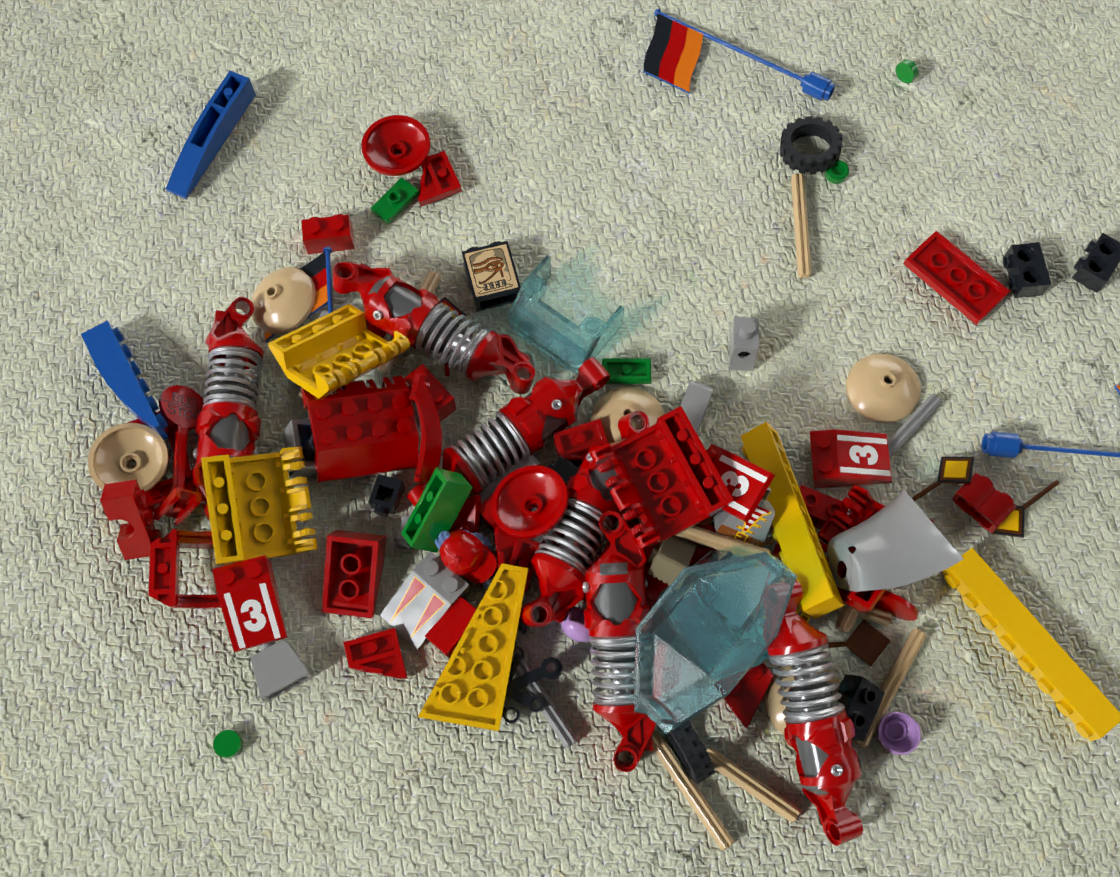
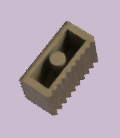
M673 536L655 545L647 560V563L651 565L648 571L649 576L653 575L659 581L663 580V583H668V586L672 585L673 588H677L688 568L697 545L677 536Z

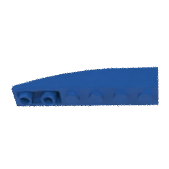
M233 71L228 72L205 106L186 140L166 186L167 192L187 200L256 95L248 77Z
M107 320L82 333L81 336L96 368L116 396L144 425L156 431L162 439L169 438L165 430L168 424L161 413L157 414L156 410L159 409V406L152 395L148 396L147 392L150 391V388L144 378H139L138 375L142 372L135 361L131 362L130 358L133 357V354L126 343L122 344L121 341L125 340L120 329L118 327L113 328Z

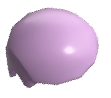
M575 606L571 607L561 623V628L567 637L577 642L586 643L590 640V636L588 635V629L584 625V610Z
M901 711L887 713L881 717L876 727L877 739L886 750L893 754L907 755L917 749L921 741L919 724L908 714Z

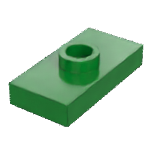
M401 177L370 208L371 212L389 225L419 195V190Z
M602 358V366L611 375L606 384H651V358Z

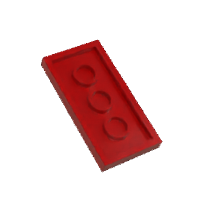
M935 231L903 263L975 325L1010 292L938 231Z

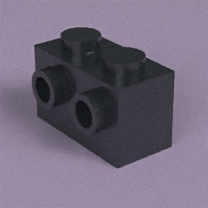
M845 674L837 691L842 696L837 701L844 705L847 717L854 724L855 736L852 739L864 742L885 692L864 677Z

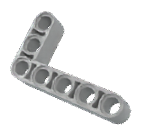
M690 380L681 406L698 434L714 387Z

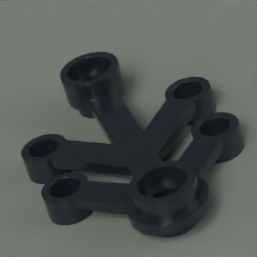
M514 645V650L519 649L521 655L517 659L512 657L505 697L528 706L535 713H539L545 708L544 699L538 695L530 696L518 691V689L545 677L549 680L558 679L563 672L562 663L557 658L549 657L542 662L541 667L513 679L519 662L525 657L524 650L520 646ZM550 663L556 665V669L552 673L546 670L547 665ZM535 699L541 700L542 704L539 709L532 707V702ZM512 706L503 707L502 717L506 722L515 724L520 720L521 714L517 708ZM510 710L516 711L517 715L514 720H509L507 717Z

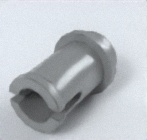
M408 515L401 517L398 535L394 537L395 547L403 550L410 549V545L401 534L410 517Z

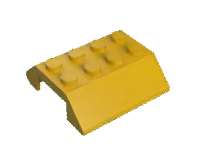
M347 304L268 343L271 352L287 378L317 398L326 396L330 392L349 384L360 376L400 356L410 348L408 338L398 331L394 332V339L388 342L367 330L365 312L351 304Z
M301 446L282 448L280 452L233 458H229V455L201 458L216 564L237 563L266 555L268 559L318 549L316 538L302 540L303 537L315 535V528H304L297 531L296 522L308 521L313 518L312 512L298 514V512L312 509L308 487L294 488L307 484V477L301 476L289 480L288 472L305 468L304 461L290 463L291 461L304 458Z

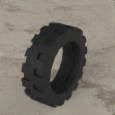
M806 116L805 119L798 118L795 119L794 123L790 122L787 125V129L784 128L780 140V156L783 157V162L785 165L788 164L790 169L799 170V173L805 174V172L816 174L819 171L823 173L827 171V168L834 167L835 162H838L843 143L842 133H839V128L836 125L833 126V122L830 120H823L822 117L812 118V116ZM810 135L824 139L830 147L821 154L808 155L797 151L792 143L800 137Z
M676 707L659 717L666 737L669 739L677 757L693 781L699 784L715 774L714 765L706 752V748L680 708Z

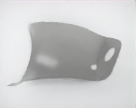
M905 489L876 514L857 526L833 537L827 547L829 565L836 586L853 592L892 589L909 585L937 574L963 560V557L926 516ZM851 546L856 547V551L853 554L848 550ZM840 561H843L847 568L846 576L843 579L838 574V564Z

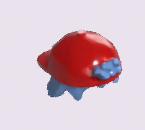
M466 529L451 532L441 531L439 533V539L435 540V544L439 549L443 564L451 572L462 575L474 583H483L493 575L496 570L497 560L492 553L494 549L489 542V538L483 537V534L478 532L470 533Z

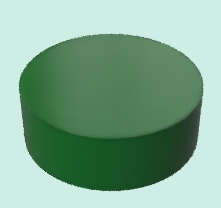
M904 59L895 69L897 77L904 83L912 82L919 74L917 65L910 59Z
M838 160V162H835L834 167L827 168L825 177L831 183H843L848 177L849 167L844 161Z
M232 730L219 732L213 741L215 753L223 758L235 757L239 754L243 745L241 736Z

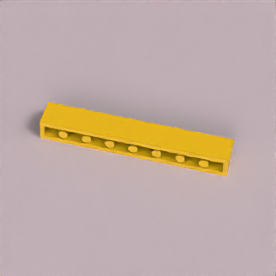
M766 421L741 435L743 442L741 449L751 463L775 475L769 485L772 491L766 499L775 510V516L772 521L774 529L771 530L775 541L780 544L782 550L779 552L780 558L790 572L787 575L788 579L795 578L801 584L803 598L798 603L799 609L802 613H807L816 619L844 606L778 432Z
M973 548L962 555L963 560L942 571L947 584L958 590L963 596L964 603L979 614L981 622L986 628L994 631L999 637L1000 644L1015 655L1020 667L1037 680L1040 690L1051 696L1056 702L1057 709L1073 721L1077 732L1089 741L1101 739L1120 723V712Z

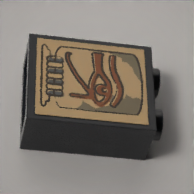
M496 241L487 246L471 247L466 251H462L463 264L476 312L522 301V289L508 241Z

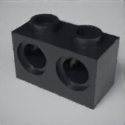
M1104 233L1097 240L1091 239L1084 250L1087 252V255L1085 257L1081 256L1073 267L1076 269V272L1072 279L1096 293L1107 283L1120 262V242Z
M1040 242L1011 245L1003 256V266L1007 269L1009 276L1008 285L1013 290L1014 298L1043 295L1051 286V281Z

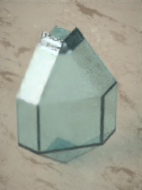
M767 552L685 567L636 627L634 712L647 714L667 734L726 697L777 637L797 575L777 557Z

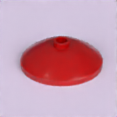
M392 115L377 120L366 130L361 143L362 154L366 163L376 172L387 176H401L418 169L427 159L431 146L426 128L416 119L404 115Z
M530 465L516 469L508 474L494 491L491 501L493 518L499 528L510 536L523 539L541 536L553 529L563 518L568 507V489L561 476L548 467Z

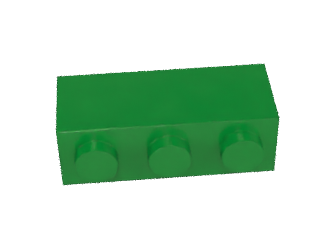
M436 467L401 532L411 548L438 552L439 549L435 544V540L439 539L438 535L441 531L449 532L473 488L462 474Z

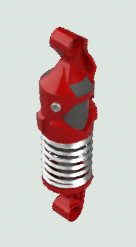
M340 262L334 266V290L340 294L359 292L364 305L366 321L392 335L393 339L394 332L398 331L408 338L410 347L419 351L425 348V354L430 355L433 353V359L436 360L441 357V364L449 361V368H454L457 365V373L463 372L464 377L471 381L487 376L505 374L513 392L526 394L530 391L535 377V369L529 362L530 357L518 350L516 343L509 335L497 334L488 328L482 329L481 324L474 325L472 319L466 321L464 315L458 316L456 310L450 311V307L438 301V296L424 288L418 290L395 277L390 268H370L363 263L359 265L352 262ZM470 324V329L464 334L466 326ZM478 328L477 334L471 339L474 330Z
M246 297L236 298L225 312L215 311L214 324L205 341L209 348L208 360L210 361L207 364L209 371L206 373L208 380L205 381V385L208 388L204 390V394L207 397L203 399L205 404L197 418L196 433L199 435L198 449H194V458L197 460L190 476L195 492L201 493V504L209 520L201 458L229 455V458L258 455V450H255V443L257 438L260 437L261 419L258 417L259 408L257 405L260 400L258 398L260 396L259 388L261 387L260 379L262 378L260 371L263 368L264 351L242 328L248 323L254 312V304ZM236 309L242 310L245 315L239 314ZM211 373H214L219 376L212 377ZM251 377L254 380L248 381L244 378Z
M592 357L578 369L579 375L575 380H557L543 377L536 382L532 392L526 397L512 398L508 404L496 412V419L488 418L489 427L481 423L480 429L483 434L479 430L473 429V435L477 442L472 436L466 434L465 440L469 447L462 440H458L459 448L453 445L443 451L442 469L462 474L473 487L470 495H478L484 488L488 487V481H496V475L503 476L504 470H511L512 465L519 464V459H526V456H530L537 450L542 449L546 437L575 423L578 419V408L583 398L602 388L609 381L611 375L595 357ZM493 461L496 463L499 471L492 466L491 463ZM485 467L488 468L491 477L483 470ZM421 483L408 493L407 498L414 507L427 484Z
M634 411L619 419L618 429L621 434L619 442L650 427L649 418L644 412ZM632 419L636 424V428H634L631 424ZM619 442L609 443V444H610L611 446H613V445H615V444H617V443H619ZM603 445L591 446L576 475L569 478L566 484L569 494L567 510L561 521L549 531L550 535L543 536L546 543L539 545L540 550H537L531 559L538 577L541 596L521 608L520 619L526 626L541 627L553 620L562 623L568 609L584 598L582 585L585 582V571L592 565V561L597 559L596 553L602 550L601 544L606 542L605 534L599 527V519L607 511H616L621 516L625 513V511L620 512L610 493V490L614 487L607 488L605 481L610 477L617 475L615 470L599 473L597 467L601 464H595L590 456L592 451ZM614 515L607 516L604 520V527L610 531L615 522L619 521L618 518ZM554 531L562 533L564 537L559 536ZM550 540L559 542L560 545L558 546V545L554 544V543H553L552 541H550ZM591 545H596L597 548L594 549ZM586 553H592L593 556L589 557ZM581 561L587 562L588 565L584 566V564ZM535 608L539 611V619L537 621L532 616Z
M607 511L601 515L599 527L610 541V547L585 571V582L582 585L583 591L586 593L587 608L584 610V625L588 629L589 641L594 645L590 649V652L595 655L590 662L596 666L591 670V673L597 676L591 681L596 686L592 691L596 696L592 703L593 710L612 724L622 735L619 744L614 750L613 761L618 770L630 772L635 769L644 751H653L652 733L657 719L653 708V700L649 698V691H633V689L648 688L650 682L642 680L632 681V679L645 678L651 673L646 670H631V668L647 667L650 664L647 660H641L642 657L649 654L647 650H641V647L649 643L643 639L648 636V626L651 624L650 607L646 604V588L648 585L644 572L646 556L644 550H640L635 541L639 535L633 536L630 531L633 527H629L623 517L616 511ZM609 515H614L619 520V526L614 531H609L604 527V520ZM604 669H610V673L599 671ZM610 679V683L599 682L602 680ZM611 689V693H600V691ZM622 751H629L633 754L634 758L631 762L624 763L620 761L618 755Z
M790 578L769 584L765 589L768 619L763 636L767 643L766 648L770 663L777 665L772 671L775 675H778L775 683L781 686L778 689V694L784 696L780 701L781 705L786 707L783 710L786 723L784 736L787 744L796 751L795 763L802 791L816 806L823 831L828 840L833 845L839 846L863 834V825L860 818L854 812H850L845 806L854 784L862 775L857 753L852 748L855 728L852 720L847 717L844 705L837 701L842 695L838 692H832V690L838 688L839 684L836 682H826L835 678L836 674L834 672L816 674V672L830 669L834 665L830 661L813 664V662L826 659L831 655L830 652L823 651L829 645L827 643L828 639L825 633L813 628L796 613L798 603L803 598V590L801 584L795 578ZM791 665L792 670L779 671L780 669ZM789 676H794L793 681H781Z

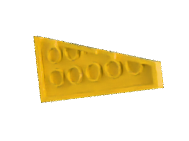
M501 564L419 713V718L499 731L528 568Z

